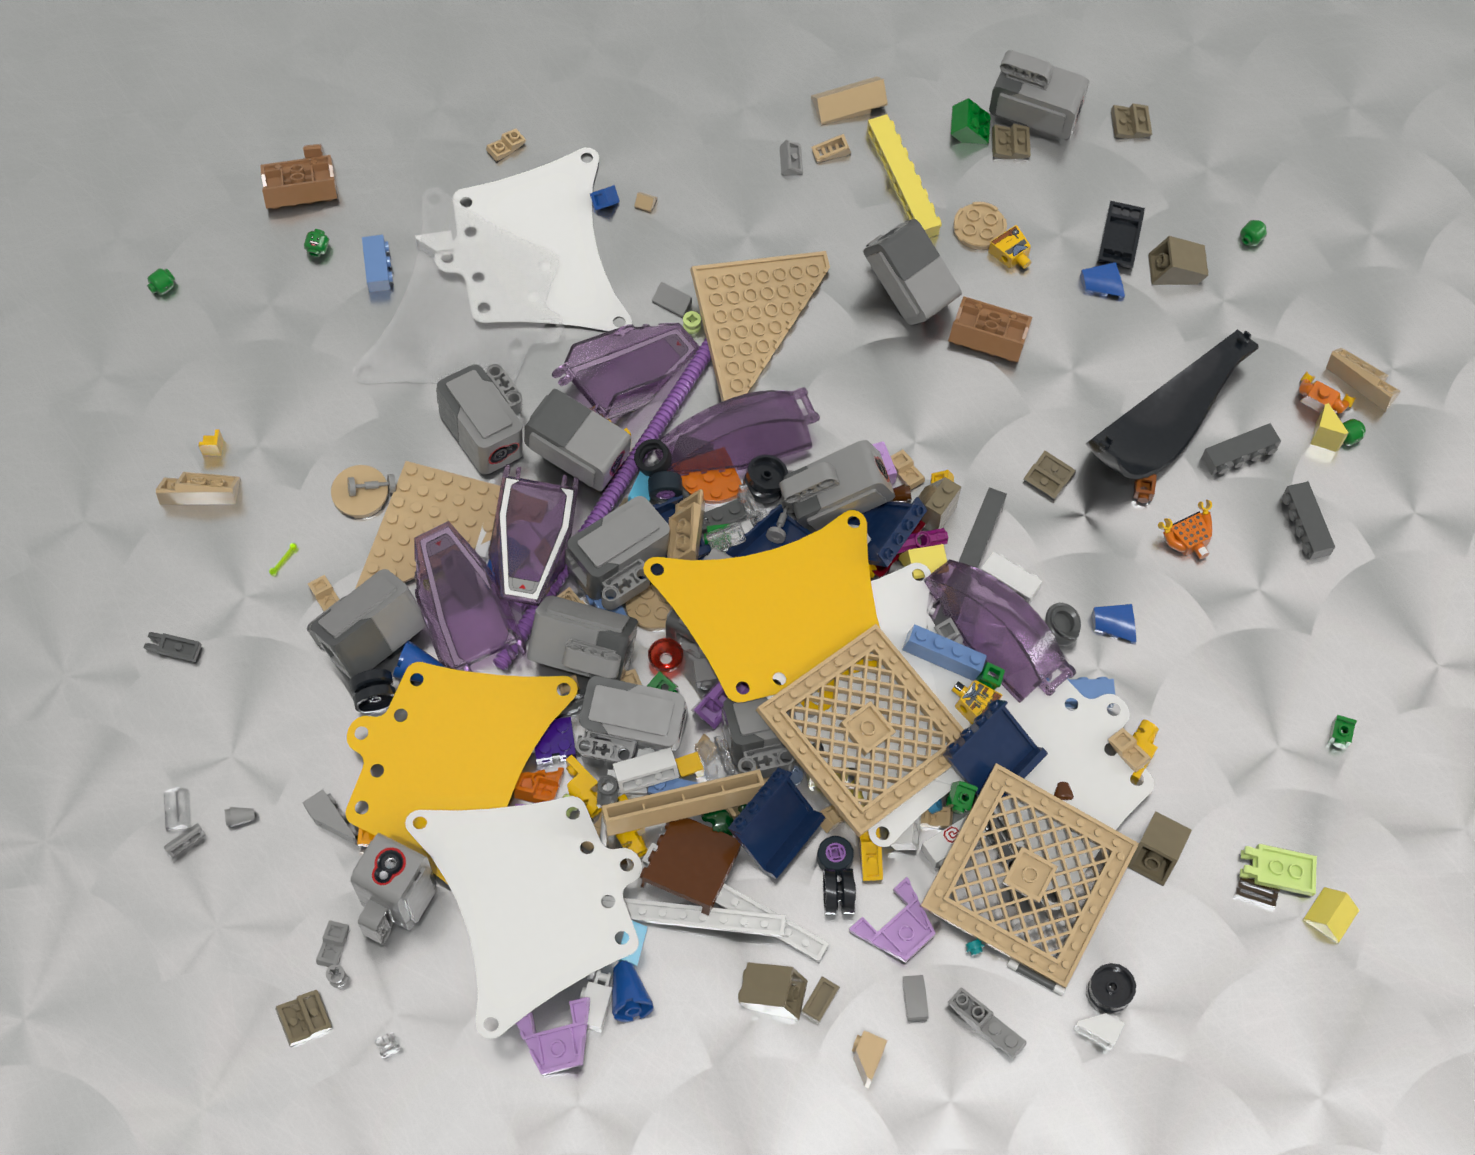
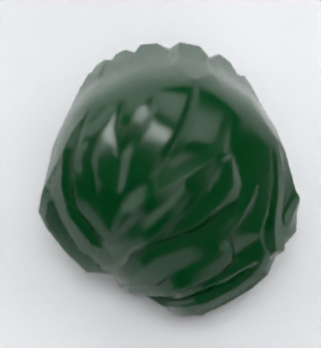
M726 809L701 814L704 822L712 823L713 831L723 832L730 836L733 835L728 829L733 823V818Z

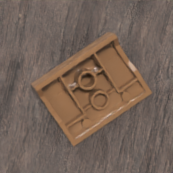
M331 155L260 165L263 183L262 192L266 209H277L282 206H296L302 203L312 204L316 201L337 199Z
M963 296L948 341L956 345L969 347L972 350L986 352L992 356H999L1008 361L1018 362L1032 317Z

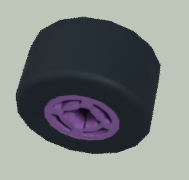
M661 471L652 474L648 479L650 498L655 501L667 502L672 497L681 496L683 493L681 476L672 471Z
M830 836L820 843L817 851V862L822 870L834 869L837 875H840L841 869L850 868L853 862L854 851L847 839L840 836Z

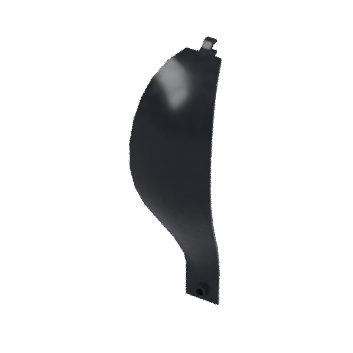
M1237 329L1102 430L1085 445L1105 465L1128 478H1146L1161 471L1173 462L1187 447L1233 370L1240 362L1259 349V345L1250 339L1252 335L1249 332L1244 331L1243 334Z

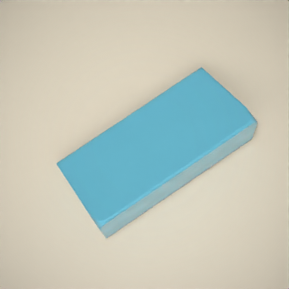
M641 471L639 472L629 493L628 501L637 496H643L650 501L651 498L648 490V479L650 476L644 475Z
M631 920L638 937V948L634 953L617 960V962L628 961L634 966H638L648 927ZM626 932L623 933L621 945L629 941V935Z

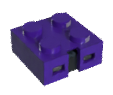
M571 717L554 719L535 746L537 765L553 763L554 759L566 761L571 754L576 758Z

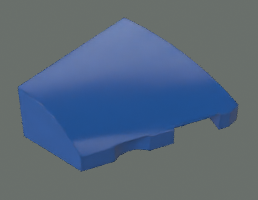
M1116 262L1081 270L1079 278L1086 293H1099L1102 296L1111 294L1119 296V299L1125 298Z
M1132 604L1093 608L1092 619L1096 632L1107 633L1116 639L1120 637L1129 640L1131 644H1136V628Z

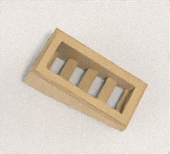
M844 134L811 147L817 163L851 154ZM826 148H829V153H826ZM818 150H822V156H820Z

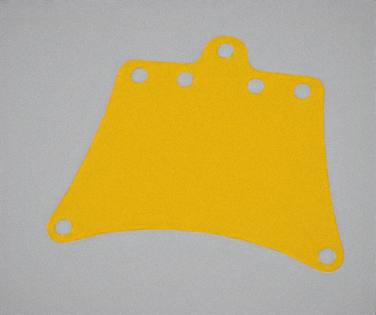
M848 510L822 529L772 550L742 557L714 560H682L652 557L644 563V574L686 625L711 664L727 697L737 703L777 694L875 624L879 626L869 571L867 521L864 515L856 510ZM851 516L857 517L860 520L859 527H850L847 522L848 518ZM655 563L662 565L664 568V572L660 576L652 574L650 570L651 566ZM863 659L856 664L863 665ZM868 660V666L877 667V661ZM849 669L842 673V675H849ZM780 672L785 675L786 682L783 685L774 683L773 675ZM834 680L827 685L834 686ZM746 682L750 688L747 694L738 693L736 690L737 683ZM824 690V698L833 699V692ZM809 701V708L818 710V705ZM823 704L822 711L829 709L832 705Z
M424 662L412 663L406 669L388 710L378 717H358L348 728L347 743L350 748L363 757L364 764L346 808L347 820L354 826L375 836L381 833L426 856L433 873L448 885L432 857L408 832L405 825L407 816L415 810H477L507 807L522 769L549 725L576 696L578 690L577 683L568 676L524 677L460 671ZM415 673H420L424 679L423 683L419 686H413L410 683V677ZM561 683H567L570 686V692L566 696H561L557 693V687ZM398 709H404L408 713L407 719L403 722H398L394 718V713ZM363 726L367 728L368 736L365 739L359 740L355 737V730ZM375 764H380L384 768V773L380 777H373L370 773L371 767ZM359 801L368 803L369 809L365 814H358L355 811V805ZM417 817L413 820V826L416 829H423L427 825V820L424 817Z

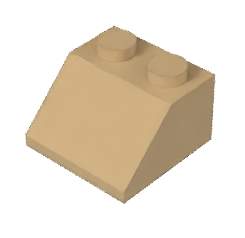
M864 1030L862 1036L857 1035L852 1052L855 1053L853 1060L862 1082L866 1088H869L888 1040Z

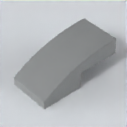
M329 920L322 937V946L316 958L317 964L329 967L339 963L349 925Z
M903 976L902 982L908 1021L929 1019L924 976Z

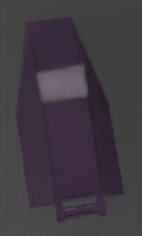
M805 387L794 391L786 389L780 391H757L730 398L688 418L660 439L666 444L672 455V462L667 471L676 472L682 476L689 475V472L701 471V474L707 473V470L719 469V472H724L727 468L743 470L747 469L751 460L759 455L766 454L782 458L811 449L813 445L807 425L819 421L820 416L818 412H815ZM796 400H802L808 415H803ZM655 449L654 452L657 456L658 461L660 462L663 457V452L659 449Z
M949 559L924 579L936 600L939 599L943 605L944 614L951 617L964 639L963 644L987 655L984 665L989 662L1005 670L1001 684L1019 703L1037 687L1046 695L1051 696L1059 685L1076 674L1075 668L1068 663L1069 660L1061 651L1054 635L1040 615L1021 596L995 577L968 564ZM1057 669L1062 671L1051 683L1046 680Z

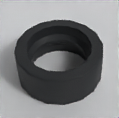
M648 439L636 448L634 461L644 475L651 476L657 472L667 471L672 462V455L666 444L661 440ZM659 449L663 452V457L658 464L649 467L643 464V459L649 451Z

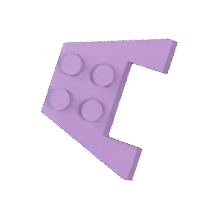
M908 877L893 889L907 906L877 932L864 917H861L849 928L850 933L905 963L936 934L925 911L920 907L919 898L916 892H914Z
M589 997L569 1001L573 1020L572 1024L536 1033L533 1013L531 1012L515 1023L520 1030L522 1039L527 1043L530 1049L529 1052L541 1075L583 1065L590 1006Z

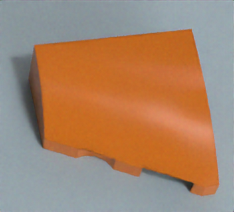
M558 767V771L545 772L544 769L534 773H521L514 788V798L533 803L555 800L562 781L564 768Z

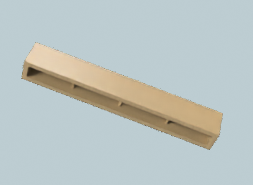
M758 769L602 806L603 821L607 835L611 836L748 804L765 783L761 771Z

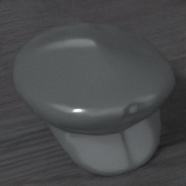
M1060 602L1055 603L1046 612L1045 633L1048 639L1056 645L1069 646L1073 644L1079 637L1081 629L1080 616L1071 605Z

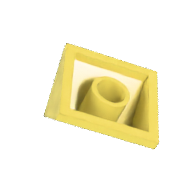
M1329 403L1325 404L1316 421L1310 444L1336 452L1341 448L1349 432Z
M943 544L910 549L899 557L904 567L912 563H921L927 566L931 576L949 574ZM915 569L912 572L914 579L925 578L924 572L920 569Z
M1324 887L1303 920L1339 943L1360 910L1348 893Z

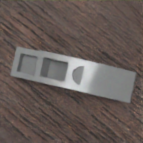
M962 987L948 1001V1004L978 1034L996 1049H1001L1012 1059L1027 1044L1026 1040L996 1018L989 1008Z

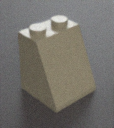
M1168 236L1148 254L1153 285H1196L1209 276L1205 245Z
M945 477L926 486L918 497L927 508V512L921 519L926 523L924 528L930 531L941 529L957 508L961 486Z
M1155 811L1128 868L1164 886L1192 830Z
M747 962L746 969L743 971L742 988L738 993V1002L746 1009L799 1020L808 980L790 966Z

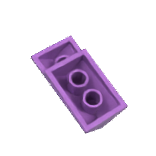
M719 680L690 710L713 729L721 722L722 707L724 701L728 698ZM746 682L737 683L736 690L738 693L747 694L750 688Z

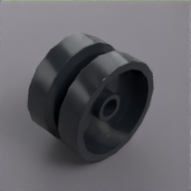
M764 454L756 456L751 460L743 478V489L752 500L758 503L774 502L782 494L779 484L784 480V476L788 474V469L779 458L773 455Z
M371 669L363 671L350 679L349 686L351 694L354 695L353 702L356 711L372 713L389 708L396 693L395 687L392 686L394 683L389 670Z
M824 869L823 901L825 914H836L838 911V901H840L843 914H854L856 885L853 869H841L839 882L837 881V873L834 869Z
M1108 963L1095 970L1087 984L1086 995L1090 1005L1096 1011L1102 1014L1115 1015L1125 1010L1136 993V982L1134 976L1127 968L1120 964Z

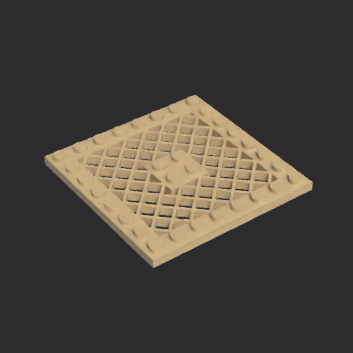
M877 624L756 709L758 714L858 837L952 767L943 754L947 751L948 745L955 742L964 730ZM863 659V665L856 664ZM868 659L877 661V668L868 666ZM849 669V675H842V673ZM853 671H863L862 678L853 677ZM867 672L875 673L876 681L867 679ZM881 675L890 676L889 683L881 682ZM834 680V686L827 685ZM839 680L848 681V688L838 687ZM852 684H862L861 691L853 690ZM866 685L875 686V693L866 692ZM880 687L889 689L888 696L879 694ZM819 690V697L812 696L815 692ZM824 690L833 692V699L824 698ZM893 690L902 691V698L893 697ZM838 693L847 694V700H837ZM851 697H861L860 704L851 703ZM865 698L874 699V704L871 701L865 704ZM805 700L804 707L797 706ZM879 700L888 702L887 709L879 708ZM809 701L818 702V710L809 708ZM893 703L901 704V711L892 710ZM823 704L832 705V712L822 711ZM906 705L914 706L915 714L907 713ZM837 706L846 707L845 715L836 713ZM850 709H857L856 712L850 715ZM794 712L803 713V720L794 719ZM808 714L816 715L817 723L808 722ZM892 716L901 717L900 724L891 723ZM822 717L831 718V725L821 724ZM905 718L913 719L914 727L906 726ZM836 719L843 720L839 724L840 727L835 726ZM919 721L928 722L927 729L919 728ZM807 727L816 729V736L806 735ZM821 730L830 731V738L820 737ZM895 730H900L899 737H893L896 733ZM835 732L844 734L843 741L834 740ZM904 732H912L913 740L904 739ZM918 734L927 735V742L918 741ZM932 736L941 738L940 745L932 744ZM848 737L853 741V743L848 742ZM809 741L815 742V748ZM883 742H885V748L878 747ZM890 742L899 743L898 751L890 749ZM820 743L828 744L829 751H819ZM904 744L913 746L912 753L903 752ZM833 747H843L842 754L833 753ZM917 747L926 748V756L917 754ZM847 748L857 749L856 757L848 756ZM931 749L938 750L931 756ZM861 752L864 756L870 753V759L861 758ZM875 753L884 754V762L875 760ZM889 755L897 756L898 764L889 763ZM822 757L828 758V763ZM903 758L912 759L911 766L902 765ZM832 760H842L841 768L833 767ZM917 760L924 761L916 767ZM846 761L856 763L855 770L846 769ZM860 764L870 765L869 773L860 771ZM874 766L883 767V775L874 774ZM888 769L897 770V778L888 776ZM902 771L909 772L902 778ZM835 773L841 774L840 779ZM845 775L855 776L854 784L846 783ZM859 777L868 778V786L859 785ZM873 779L882 781V789L873 787ZM887 782L895 783L887 789ZM848 789L854 790L853 795ZM858 790L868 792L867 800L858 798ZM872 793L880 794L872 800Z
M996 763L920 907L1066 988L1139 843ZM1003 793H1006V794L1009 795V796H1006V797H1002ZM1012 799L1014 809L1005 812L1002 801ZM1017 800L1026 804L1027 806L1019 808ZM997 805H999L1001 813L992 815ZM1029 809L1032 819L1023 822L1020 811ZM1035 810L1044 814L1045 816L1037 818ZM1016 812L1019 823L1009 825L1007 815ZM1002 816L1005 827L996 829L993 819ZM1047 819L1050 829L1041 832L1038 821ZM1053 820L1060 823L1063 826L1055 828ZM989 822L992 831L983 833ZM1034 823L1037 833L1027 835L1025 825ZM1020 826L1023 837L1014 839L1011 829ZM1065 829L1068 840L1059 842L1056 831ZM1006 830L1010 841L1000 843L997 833ZM1070 830L1081 836L1073 838ZM1052 833L1054 843L1045 845L1042 835ZM993 834L996 845L987 847L984 836ZM1038 836L1041 847L1032 849L1029 839ZM980 839L982 849L973 851ZM1083 839L1086 850L1077 852L1074 841ZM1024 840L1026 848L1022 846L1018 851L1015 843ZM1088 840L1099 846L1091 848ZM1069 843L1072 854L1064 856L1060 845ZM1011 844L1014 855L1005 857L1002 846ZM1056 846L1059 857L1050 860L1047 849ZM997 848L1000 859L991 861L988 850ZM1101 849L1104 860L1095 862L1092 851ZM1042 850L1044 858L1040 857L1034 852ZM984 852L986 863L977 865L974 854ZM1087 853L1090 864L1081 866L1078 855ZM1074 856L1077 867L1068 870L1065 859ZM969 858H971L973 866L964 869ZM1015 858L1008 869L1006 860ZM1060 860L1063 871L1055 873L1058 866L1052 862ZM1002 862L1005 873L995 875L992 864ZM1104 863L1100 873H1098L1096 865ZM988 866L991 877L982 879L979 868ZM1092 867L1095 877L1086 880L1083 869ZM974 870L977 881L968 883L965 872ZM1078 870L1081 881L1072 884L1069 873ZM1064 874L1068 885L1059 888L1056 876ZM961 875L963 885L954 887ZM1005 876L1002 883L1008 887L1000 889L996 878ZM992 880L995 891L986 893L983 882ZM1052 880L1054 889L1046 891L1050 881ZM1095 881L1091 891H1089L1087 883ZM979 884L981 895L972 897L969 886ZM1083 885L1086 895L1077 898L1074 887ZM965 887L968 898L958 901L955 890ZM1069 888L1072 899L1063 902L1060 891ZM1010 890L1013 901L1004 903L1001 892ZM1015 891L1023 894L1026 897L1018 899ZM1055 892L1058 903L1049 905L1046 895ZM951 893L953 896V900L949 898ZM997 894L1000 905L990 907L987 896ZM983 898L986 909L976 911L973 900ZM1043 899L1045 907L1036 909L1033 901L1039 903ZM1086 899L1082 909H1080L1078 901ZM1028 900L1031 911L1022 913L1019 902ZM969 902L971 910L962 906L961 904ZM1073 902L1076 914L1068 916L1064 905ZM1015 904L1018 915L1008 918L1005 906ZM1060 906L1063 917L1054 920L1051 908ZM1001 908L1004 919L994 921L991 910ZM1046 910L1049 921L1040 924L1037 912ZM987 912L989 920L978 914ZM1033 914L1036 925L1026 927L1023 917ZM1077 917L1071 928L1069 919ZM1019 918L1022 929L1013 932L1010 920ZM1064 920L1067 932L1058 934L1055 923ZM1005 922L1007 930L996 924ZM1050 924L1054 935L1045 938L1041 927ZM1037 928L1040 939L1031 942L1028 930ZM1023 932L1026 941L1015 936V934ZM1068 935L1062 946L1060 937ZM1055 938L1058 950L1049 952L1046 941ZM1041 942L1044 951L1033 946V944ZM1059 953L1057 958L1051 956L1052 954Z

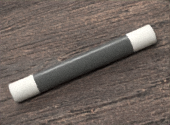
M1012 959L1007 964V967L1063 996L1066 988Z

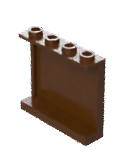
M690 818L667 822L664 828L666 830L665 834H661L658 838L657 850H652L648 859L650 863L648 867L644 866L640 874L642 879L641 887L644 888L646 883L702 906L701 913L709 916L740 852L741 844L735 837L723 832L713 831L711 827Z

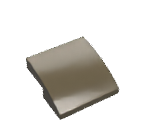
M1134 103L1130 107L1113 105L1111 114L1116 138H1144L1152 135L1148 106Z
M994 124L992 127L993 157L1003 159L1029 158L1031 156L1029 127L1013 124L1010 128Z
M1044 450L1023 480L1051 498L1056 499L1076 473V470Z
M317 990L299 995L295 1000L277 1005L275 1008L289 1046L306 1041L331 1029V1024Z

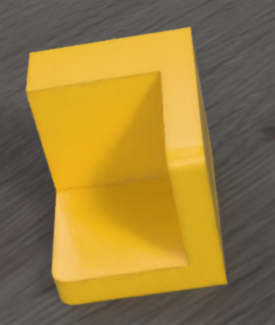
M215 429L214 436L203 435V441L198 444L202 455L221 456L223 437L219 429Z
M698 752L675 759L677 769L682 778L695 774L696 778L704 776V768Z

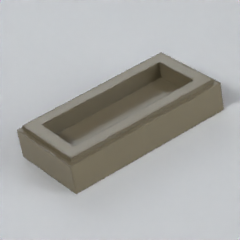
M822 976L801 1013L820 1023L840 986Z

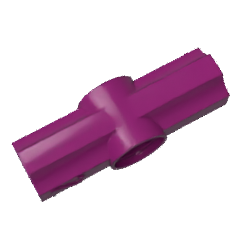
M944 528L910 534L897 554L904 553L910 549L941 544L946 545L948 544V533ZM917 538L921 540V545L918 543Z

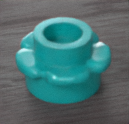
M980 940L965 944L967 948L966 953H971V956L983 952L982 948L985 947V944H982Z

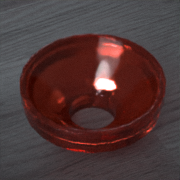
M658 639L652 643L648 650L649 662L657 671L663 673L672 672L682 664L683 648L674 639ZM663 655H669L672 661L664 664L660 661V658Z

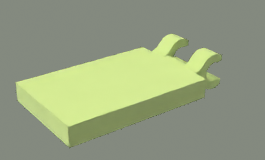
M1258 844L1256 848L1245 846L1244 850H1241V859H1253L1252 866L1244 865V869H1240L1241 878H1255L1254 884L1309 896L1316 894L1317 856L1264 844Z

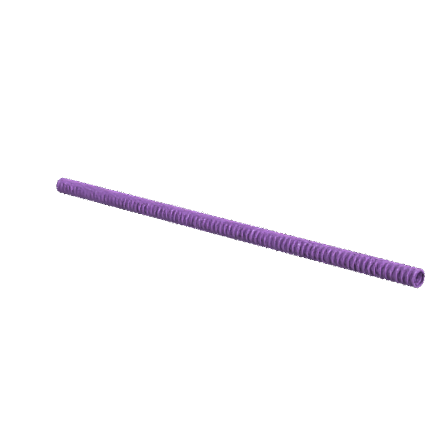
M707 338L704 339L702 346L696 351L682 376L679 377L676 385L673 386V389L662 403V407L658 409L659 411L656 412L653 420L650 421L647 429L644 430L641 438L638 439L635 447L632 448L629 456H627L623 465H621L617 474H615L611 483L605 489V492L602 494L603 497H600L578 532L606 516L615 507L614 504L618 502L624 493L623 490H626L630 484L629 481H632L636 475L635 472L639 470L634 461L636 448L648 439H659V436L662 435V432L679 409L682 401L685 400L688 392L691 391V388L700 377L699 375L702 374L705 366L711 360ZM565 552L563 557L559 559L560 562H557L550 576L547 577L548 581L545 582L538 600H532V605L528 606L525 614L522 615V619L518 621L519 624H516L515 627L519 639L507 645L504 643L503 648L499 650L500 653L496 655L497 658L493 659L494 664L498 668L508 670V665L512 664L511 660L515 659V655H518V650H521V646L525 644L524 641L528 639L527 636L531 635L536 609L546 596H556V593L560 591L559 588L563 586L562 583H565L570 573L565 563Z

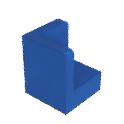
M615 185L590 193L595 210L620 202Z

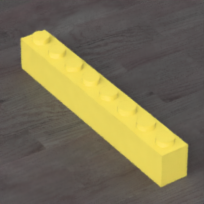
M888 114L868 120L867 132L909 220H918L929 238L939 235L940 227L942 226L941 220L935 214L933 203H930L928 200V193L921 185L920 176L915 173L914 163L909 160L907 149L903 148L901 144L902 140L895 131L893 120L890 121Z

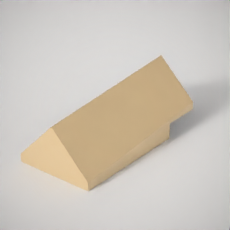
M878 76L811 95L821 125L870 114L871 109L888 105L884 79Z
M1343 348L1332 351L1326 368L1386 412L1401 392L1385 382L1389 375Z
M183 472L179 479L164 477L156 488V495L160 505L236 504L240 477Z
M700 489L677 503L675 514L669 517L670 531L667 558L698 560L705 510L703 490Z

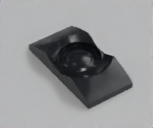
M1110 201L1097 261L1109 264L1116 262L1118 266L1133 269L1145 208Z

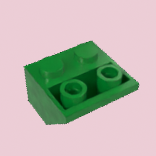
M969 98L953 105L951 135L962 143L988 144L990 114Z

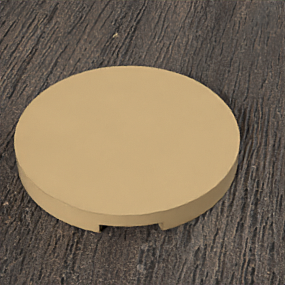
M973 202L960 208L955 215L953 230L957 239L965 246L976 250L989 249L990 242L1006 232L1007 221L996 206L986 202Z
M355 465L346 468L337 475L331 487V497L335 507L341 513L354 518H366L382 509L381 507L384 505L389 494L388 486H379L376 489L356 488V496H349L347 485L348 477H354L355 485L364 484V482L369 481L387 482L380 471L367 465Z
M653 584L626 601L627 614L638 620V627L648 631L666 629L667 614L672 606Z

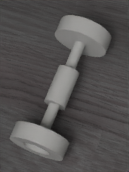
M387 474V482L369 481L356 485L354 477L347 478L349 496H356V488L376 489L379 486H388L389 493L396 491L394 474Z
M783 497L780 498L778 505H782L783 512L780 513L776 524L777 527H770L766 534L767 538L774 543L784 542L786 533L781 527H784L787 519L786 513H794L792 503H785Z

